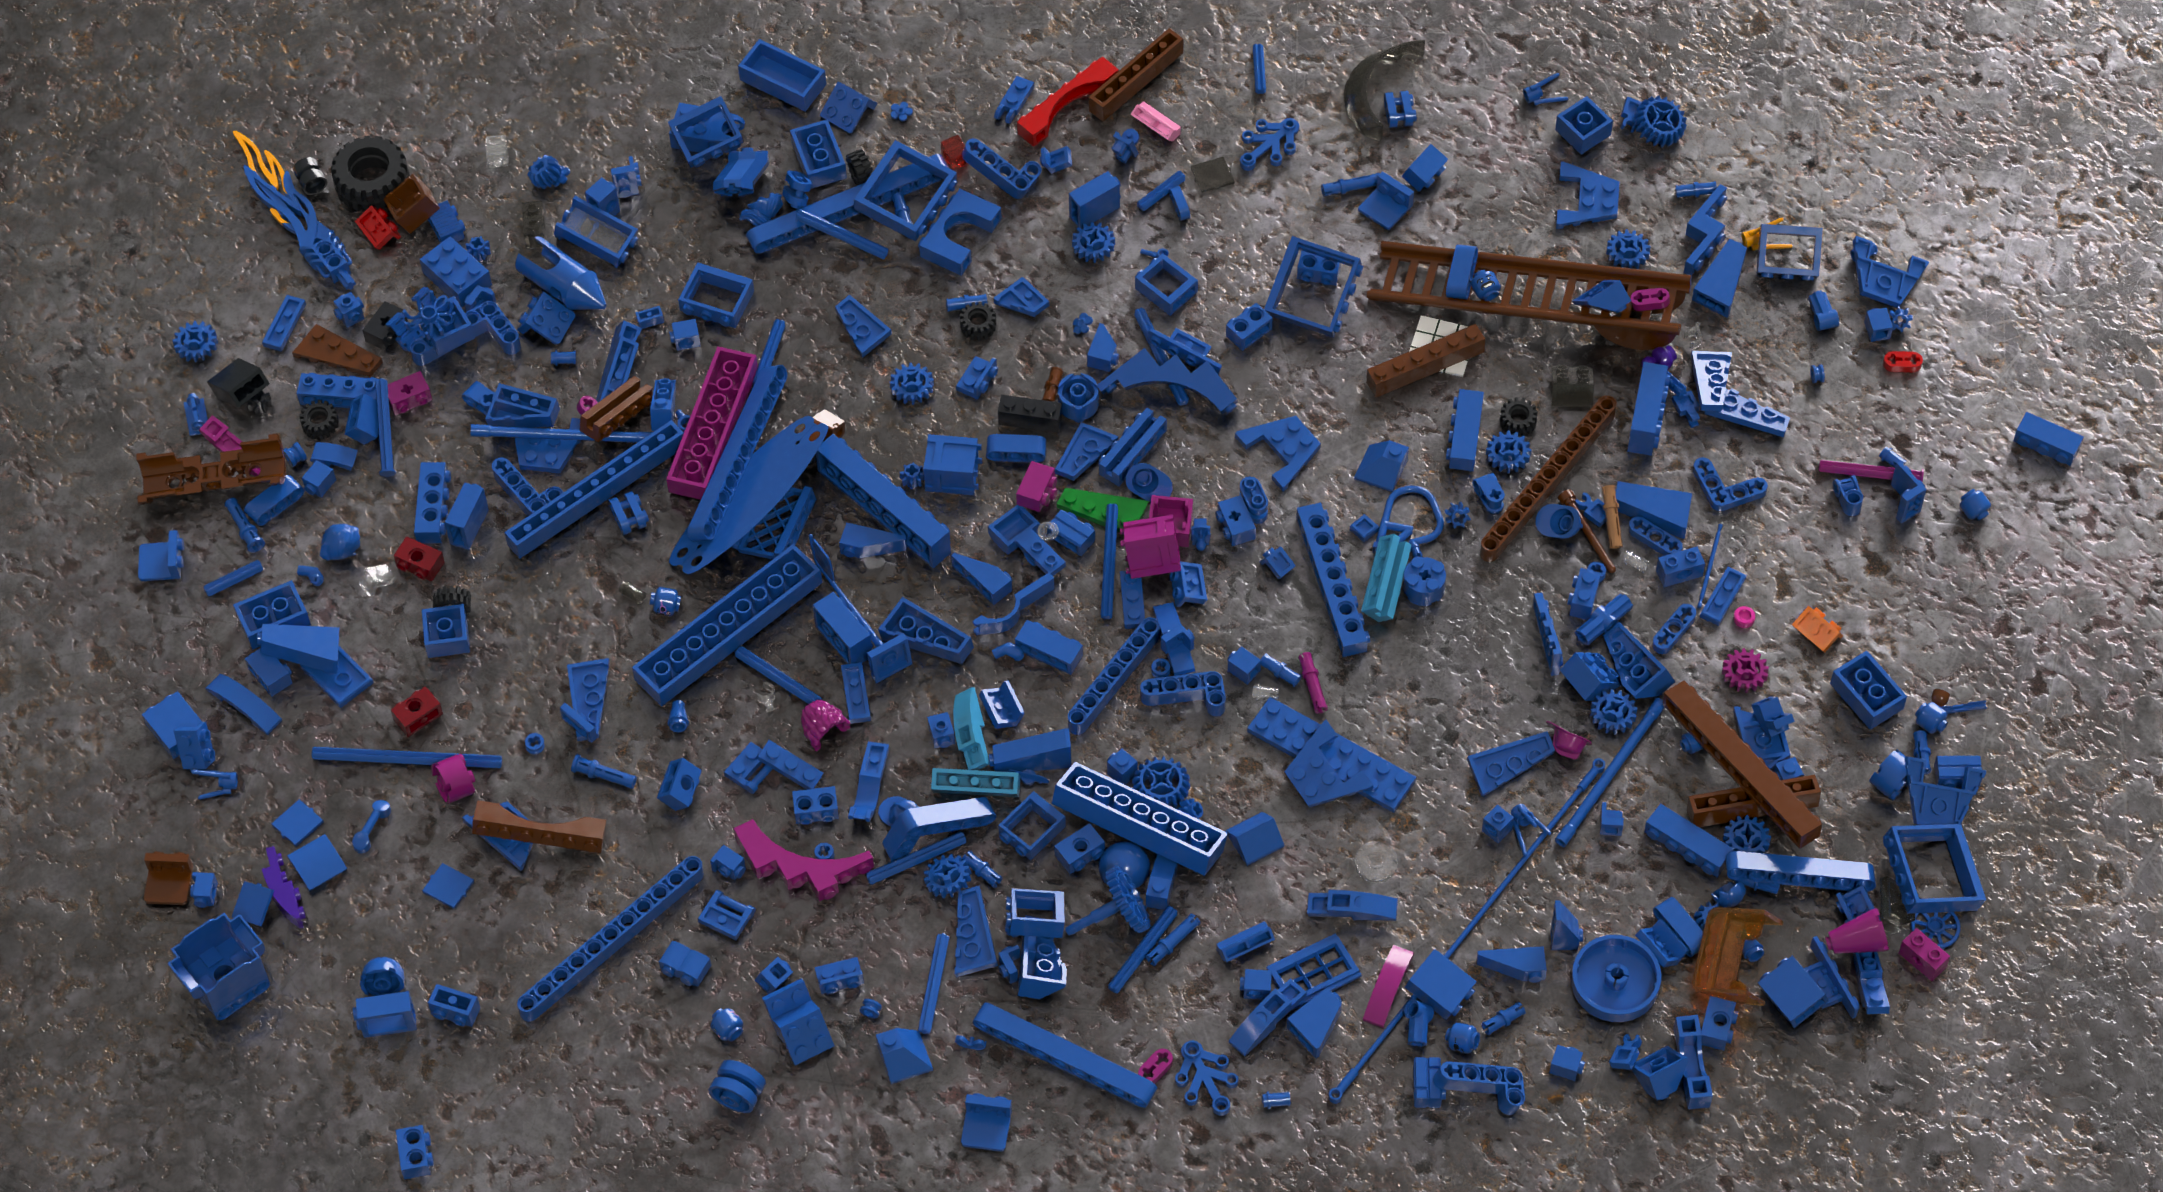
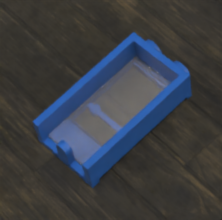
M574 196L570 210L564 212L562 222L556 223L554 231L555 236L566 239L611 263L615 268H618L621 262L625 263L629 256V249L634 248L639 240L637 228L577 196Z

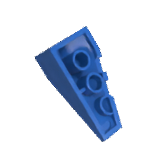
M1620 622L1603 635L1609 652L1613 657L1616 670L1621 678V683L1635 699L1660 696L1675 683L1668 670Z

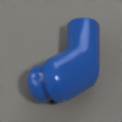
M1011 642L992 649L996 659L1004 655L1014 658L1015 661H1021L1024 658L1023 649Z

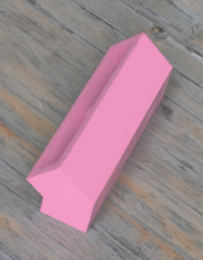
M1144 101L1140 105L1137 104L1131 113L1133 117L1169 141L1173 142L1181 133L1179 125Z

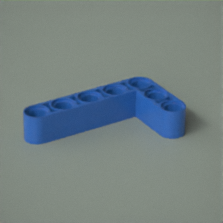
M484 302L465 313L472 324L475 337L489 331L506 354L514 355L520 351L521 343L517 330L495 302ZM425 335L416 339L410 345L413 362L419 366L426 365L453 350L451 349L438 356Z
M986 797L910 808L899 814L883 840L882 845L892 862L910 854L920 836L986 826L994 822L997 816Z

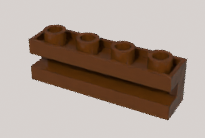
M633 376L581 415L580 431L597 442L610 436L614 430L622 427L626 421L635 417L638 412L651 404L653 387L646 384L640 388V379Z

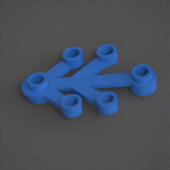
M1292 118L1284 119L1281 123H1268L1265 119L1257 120L1256 130L1263 133L1266 130L1277 132L1275 134H1254L1250 130L1244 131L1242 133V141L1244 143H1264L1253 152L1243 154L1240 158V167L1245 171L1253 170L1256 166V159L1271 147V165H1281L1280 140L1286 136V143L1284 144L1285 154L1293 155L1296 152L1294 136L1299 131L1298 121Z
M1190 1040L1186 1042L1181 1048L1184 1061L1180 1072L1175 1076L1176 1085L1185 1087L1188 1084V1072L1192 1064H1194L1197 1071L1189 1091L1185 1093V1103L1193 1106L1198 1102V1091L1203 1081L1213 1100V1112L1219 1116L1226 1115L1230 1111V1101L1227 1097L1220 1095L1212 1078L1225 1082L1228 1088H1235L1238 1085V1076L1235 1073L1228 1074L1207 1067L1202 1060L1215 1063L1218 1069L1225 1070L1229 1065L1228 1057L1223 1054L1217 1055L1204 1051L1202 1045L1197 1041ZM1194 1050L1196 1054H1189L1188 1052ZM1224 1060L1226 1061V1063L1222 1065L1219 1064L1218 1061ZM1184 1077L1186 1080L1180 1082L1178 1078ZM1233 1078L1236 1081L1234 1083L1228 1082V1079ZM1192 1095L1195 1099L1189 1100L1187 1097ZM1222 1105L1225 1109L1219 1110L1217 1107Z

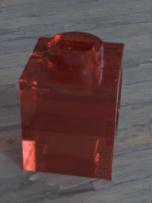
M959 135L940 142L941 154L951 170L962 168L968 164L962 158L965 144Z

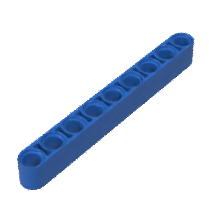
M983 1003L973 1020L974 1026L981 1031L1141 1108L1148 1106L1157 1090V1086L1152 1081L990 1003Z

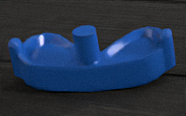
M957 1035L955 1039L959 1046L974 1050L985 1049L987 1041L984 1042L981 1039L974 1041V1037H970L968 1041L964 1036Z

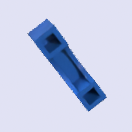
M1698 1015L1676 1017L1673 1030L1677 1052L1686 1056L1689 1061L1682 1076L1687 1109L1709 1108L1713 1095L1710 1078L1706 1074L1703 1063L1702 1034Z

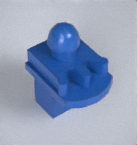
M1207 518L1194 519V526L1191 527L1192 545H1196L1199 551H1203L1210 541V526H1207Z

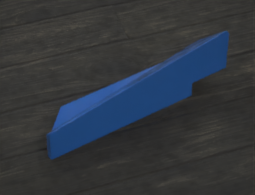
M622 321L616 327L598 390L597 402H600L627 382L639 346L636 340L642 330L641 327L627 321Z

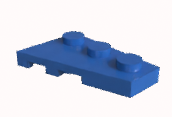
M848 295L835 306L837 315L862 358L892 334L888 326L851 295Z
M1081 422L1056 466L1055 474L1074 481L1107 452L1115 441H1118V436Z

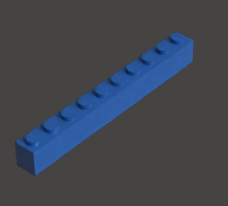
M670 420L505 531L508 547L519 559L676 454L684 433Z

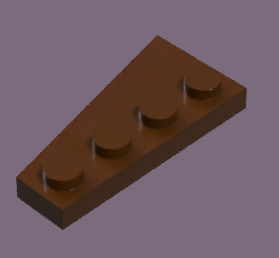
M318 324L311 329L292 352L295 358L300 359L304 357L311 362L327 363L330 367L346 368L347 371L369 377L383 363L381 357Z

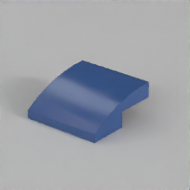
M325 834L287 855L309 892L347 871V867Z

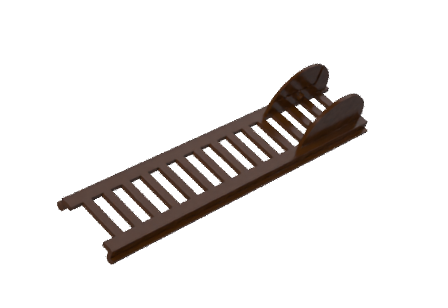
M1382 241L1380 259L1391 260L1382 290L1370 289L1367 291V298L1369 300L1593 325L1603 337L1617 345L1636 350H1653L1670 344L1676 335H1680L1681 324L1670 323L1673 310L1683 303L1686 293H1690L1692 275L1478 252L1474 275L1478 270L1492 271L1496 277L1498 272L1509 273L1501 303L1470 300L1473 290L1472 286L1469 297L1465 300L1446 297V287L1455 249ZM1399 262H1410L1402 292L1391 291ZM1419 263L1429 264L1422 294L1411 293ZM1438 266L1449 267L1442 296H1432L1431 292ZM1517 274L1527 275L1528 279L1521 305H1511L1510 301ZM1537 277L1548 278L1541 307H1529ZM1557 279L1568 280L1561 310L1549 309ZM1603 280H1620L1630 298L1635 291L1664 288L1670 295L1669 305L1662 309L1637 311L1632 308L1631 302L1626 304L1627 308L1622 311L1621 317L1609 316L1610 312L1603 310L1600 315L1590 314L1591 308L1582 306L1581 312L1569 311L1577 281L1588 282L1586 291H1588ZM1631 310L1642 313L1641 319L1630 318ZM1663 313L1661 322L1650 320L1651 314Z

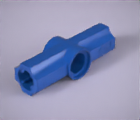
M1619 594L1605 607L1599 606L1592 613L1590 619L1575 631V635L1583 645H1589L1602 633L1608 632L1615 626L1618 620L1633 608V604L1625 594Z

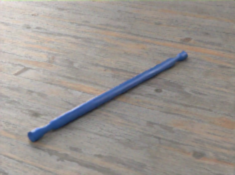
M1722 524L1718 525V532L1714 540L1697 608L1702 607V600L1706 592Z

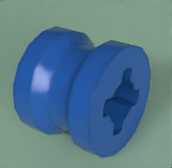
M298 442L293 443L289 449H283L285 459L292 468L299 461L304 462L307 460V456Z

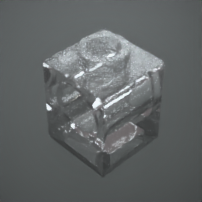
M506 135L486 136L488 167L508 166Z

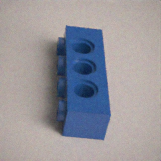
M421 462L414 534L416 541L421 543H442V536L446 535L444 518L448 516V507L445 505V502L449 500L447 483L451 482V471L447 470L445 462Z

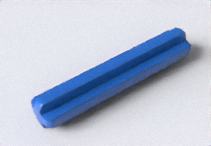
M1254 44L1255 92L1257 94H1264L1266 92L1263 45Z
M1177 171L1137 202L1138 208L1141 211H1145L1167 195L1170 188L1177 187L1185 181L1184 173Z
M255 560L204 585V591L207 596H212L261 572L263 567L259 560Z

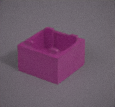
M1152 495L1149 518L1173 514L1178 545L1189 547L1193 499Z

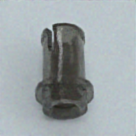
M624 581L619 587L621 596H627L638 604H642L646 598L647 593L633 586L630 581Z

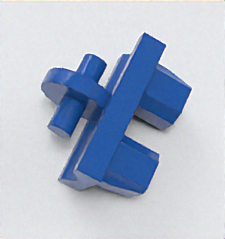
M1127 129L1121 137L1116 131L1113 135L1116 142L1111 149L1116 153V159L1126 164L1130 156L1136 158L1139 154L1135 147L1139 141V134L1135 129Z

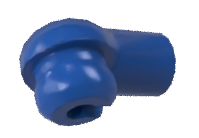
M298 566V576L308 577L315 586H320L323 583L324 576L317 567Z

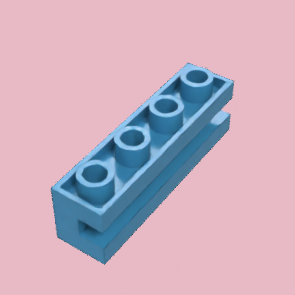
M1396 534L1379 538L1361 612L1377 622L1394 618L1404 578V570L1409 559L1411 544L1407 541L1399 543L1400 537Z

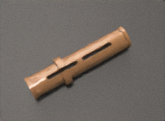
M1606 485L1602 487L1604 505L1602 507L1606 515L1609 549H1618L1623 547L1618 516L1619 503H1617L1615 485Z

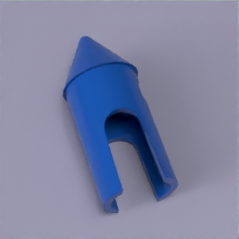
M537 236L534 238L543 245L541 254L555 266L554 268L545 270L518 253L515 262L516 270L550 295L562 301L569 310H597L606 308L607 305L597 274L585 268L543 237Z

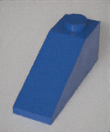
M846 522L839 542L840 554L850 558H865L906 551L907 538L904 535Z
M953 553L951 555L952 567L993 605L1012 591V578L1006 571L1003 572L997 566Z
M1157 854L1148 883L1146 907L1165 910L1169 905L1178 863Z
M1556 900L1550 929L1551 950H1578L1579 942H1583V929H1579L1576 917L1560 900Z
M1544 946L1482 950L1477 952L1476 962L1479 966L1532 983L1540 982L1546 978L1547 968Z

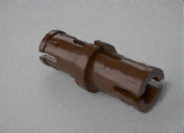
M1051 368L1049 379L1045 382V393L1042 400L1055 402L1058 386L1063 375L1061 368Z

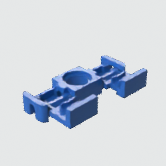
M422 287L416 293L419 294L423 308L430 305V289L428 287ZM414 295L411 298V300L416 302V298ZM397 312L385 325L391 327L396 335L400 336L396 337L400 347L404 351L411 352V343L424 336V331L420 329V326L415 330H408L405 326V315ZM419 318L414 319L411 323H408L410 324V326H414L416 322L419 320Z

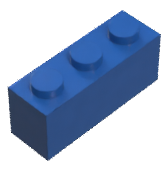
M2026 412L2016 430L2013 441L2023 447L2033 449L2041 455L2049 456L2060 463L2071 466L2080 450L2084 436Z
M1026 620L1015 638V645L1020 646L1024 654L1070 675L1083 657V645L1079 641L1066 638L1058 631L1044 628L1038 622Z

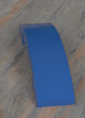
M219 674L206 687L209 693L220 701L225 700L248 717L254 726L267 735L282 721V718L265 702L228 676Z

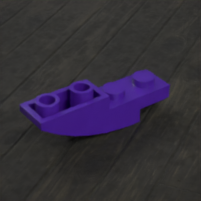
M274 846L268 847L266 852L270 867L263 868L262 872L267 887L274 890L272 899L291 923L299 929L304 928L302 919H306L303 906L299 907L298 901L301 900L299 888H294L292 880L288 881L286 872L281 871L280 866L284 865L281 853L277 854Z

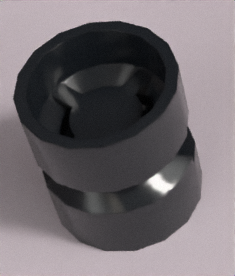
M306 157L296 162L293 172L299 180L304 193L314 195L325 189L328 182L316 159Z

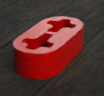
M1891 351L1884 356L1883 367L1889 372L1914 373L1921 369L1923 358L1917 352Z

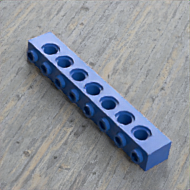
M1321 502L1298 507L1296 520L1342 657L1367 652L1370 636L1368 631H1364L1362 613L1357 611V597L1352 596V583L1350 578H1346V565L1339 557L1341 556L1340 547L1334 543L1335 534L1333 527L1328 525V512L1323 510Z

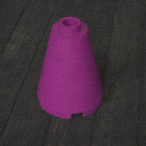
M1871 909L1828 932L1829 937L1825 938L1828 950H1833L1834 954L1888 951V942L1882 921L1879 920L1878 915L1880 914L1878 909Z

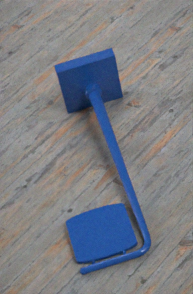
M809 534L811 550L817 567L838 596L845 600L850 612L854 611L862 626L866 625L872 633L871 641L876 648L867 652L871 676L875 683L912 665L908 638L903 633L886 643L881 641L834 582L835 578L830 558L818 542L813 539V535Z

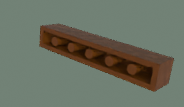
M1170 28L1089 96V112L1104 122L1183 54V38Z
M1476 324L1367 369L1366 383L1375 398L1437 373L1442 369L1484 353L1485 337Z
M1815 775L1780 780L1785 786L1791 788L1793 794L1799 800L1806 804L1807 809L1819 807L1821 791ZM1741 787L1688 796L1687 814L1690 822L1698 827L1727 823L1730 820L1736 821L1737 816H1740L1742 820L1745 819L1746 815L1749 816V819L1768 816Z

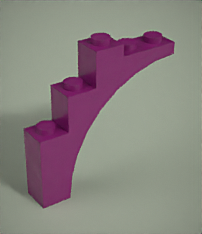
M753 819L734 828L735 839L757 879L770 876L777 870L788 890L799 888L808 881L819 902L824 899H831L839 893L838 884L847 883L853 877L859 874H866L874 868L873 857L870 851L841 859H814L789 852L775 844L760 830Z

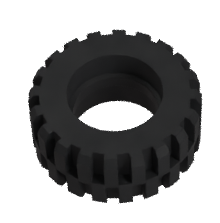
M365 136L363 139L358 137L354 139V142L346 143L344 148H340L336 153L337 156L333 158L331 174L339 199L351 208L353 206L354 210L361 211L362 209L364 212L371 205L377 209L387 207L383 199L410 176L404 152L401 151L397 144H393L387 138L383 140L380 136H375V138ZM378 167L386 170L382 176L374 180L362 181L355 178L359 172L367 168Z

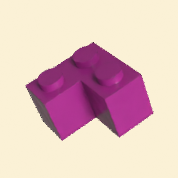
M1031 461L1016 493L1017 505L1038 512L1041 511L1043 505L1048 507L1050 501L1055 500L1058 489L1055 488L1057 483L1055 468Z

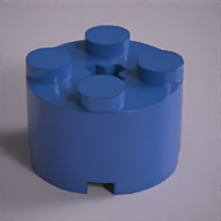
M1082 373L1081 375L1069 374L1060 381L1058 386V402L1062 403V414L1068 419L1081 423L1096 413L1099 407V391L1097 382L1091 376Z
M1414 557L1404 570L1403 592L1410 602L1419 606H1429L1435 601L1438 602L1443 597L1446 582V572L1443 563L1428 557Z
M1898 749L1894 750L1881 763L1877 771L1878 773L1874 772L1869 779L1873 786L1892 801L1902 792L1900 790L1904 786L1908 787L1905 755Z

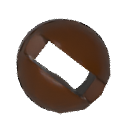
M1934 689L1931 696L1932 702L1942 707L1948 702L1950 694L1941 689Z

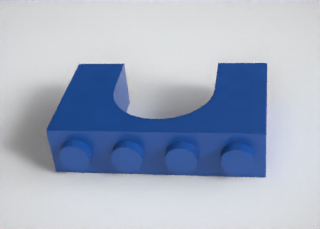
M959 189L955 195L951 196L948 206L941 210L938 220L931 224L926 237L921 238L918 245L920 257L962 276L972 262L971 250L949 240L946 236L947 231L957 224L968 223L992 233L1002 219L1001 207Z

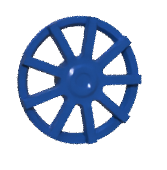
M1934 912V916L1931 918L1927 913H1921L1927 922L1916 920L1919 913H1914L1912 916L1911 931L1916 929L1915 924L1926 927L1921 932L1924 934L1930 933L1928 938L1931 940L1933 936H1936L1939 943L1937 945L1941 949H1945L1957 941L1961 926L1954 912H1948L1943 918L1938 917V912ZM1953 916L1956 924L1945 925V921ZM1945 929H1957L1955 936L1946 932ZM1941 934L1949 938L1950 941L1943 943Z

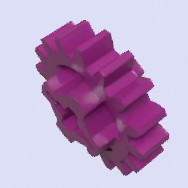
M1743 648L1741 653L1734 650L1733 655H1727V659L1723 661L1722 675H1725V682L1730 681V688L1737 686L1738 692L1741 688H1744L1745 693H1748L1749 688H1752L1755 692L1757 685L1763 687L1764 681H1767L1769 666H1766V659L1760 660L1761 653L1754 655L1753 649L1748 653Z

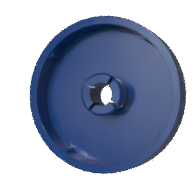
M1623 935L1602 936L1587 943L1577 954L1571 976L1572 990L1578 1003L1588 1013L1599 1019L1610 1022L1634 1020L1645 1014L1658 997L1661 985L1660 965L1653 952L1640 941ZM1617 976L1620 979H1617L1616 984L1614 985L1615 979L1613 977Z

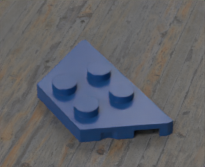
M1734 707L1733 713L1740 739L1744 743L1749 744L1752 751L1757 757H1761L1764 760L1766 766L1771 771L1774 770L1775 763L1790 759L1791 754L1785 732L1769 737L1760 727L1754 712L1750 713L1742 711L1741 707Z
M506 801L500 804L514 815L529 820L509 802ZM469 815L463 816V822L472 829L474 815L470 817ZM479 835L520 871L523 870L533 843Z

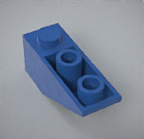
M667 378L655 380L650 407L652 431H656L670 420L674 422L676 380Z

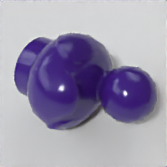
M1666 346L1665 348L1657 347L1652 351L1651 356H1645L1642 359L1641 364L1642 367L1643 362L1668 366L1667 370H1669L1673 361L1677 359V355L1671 346Z

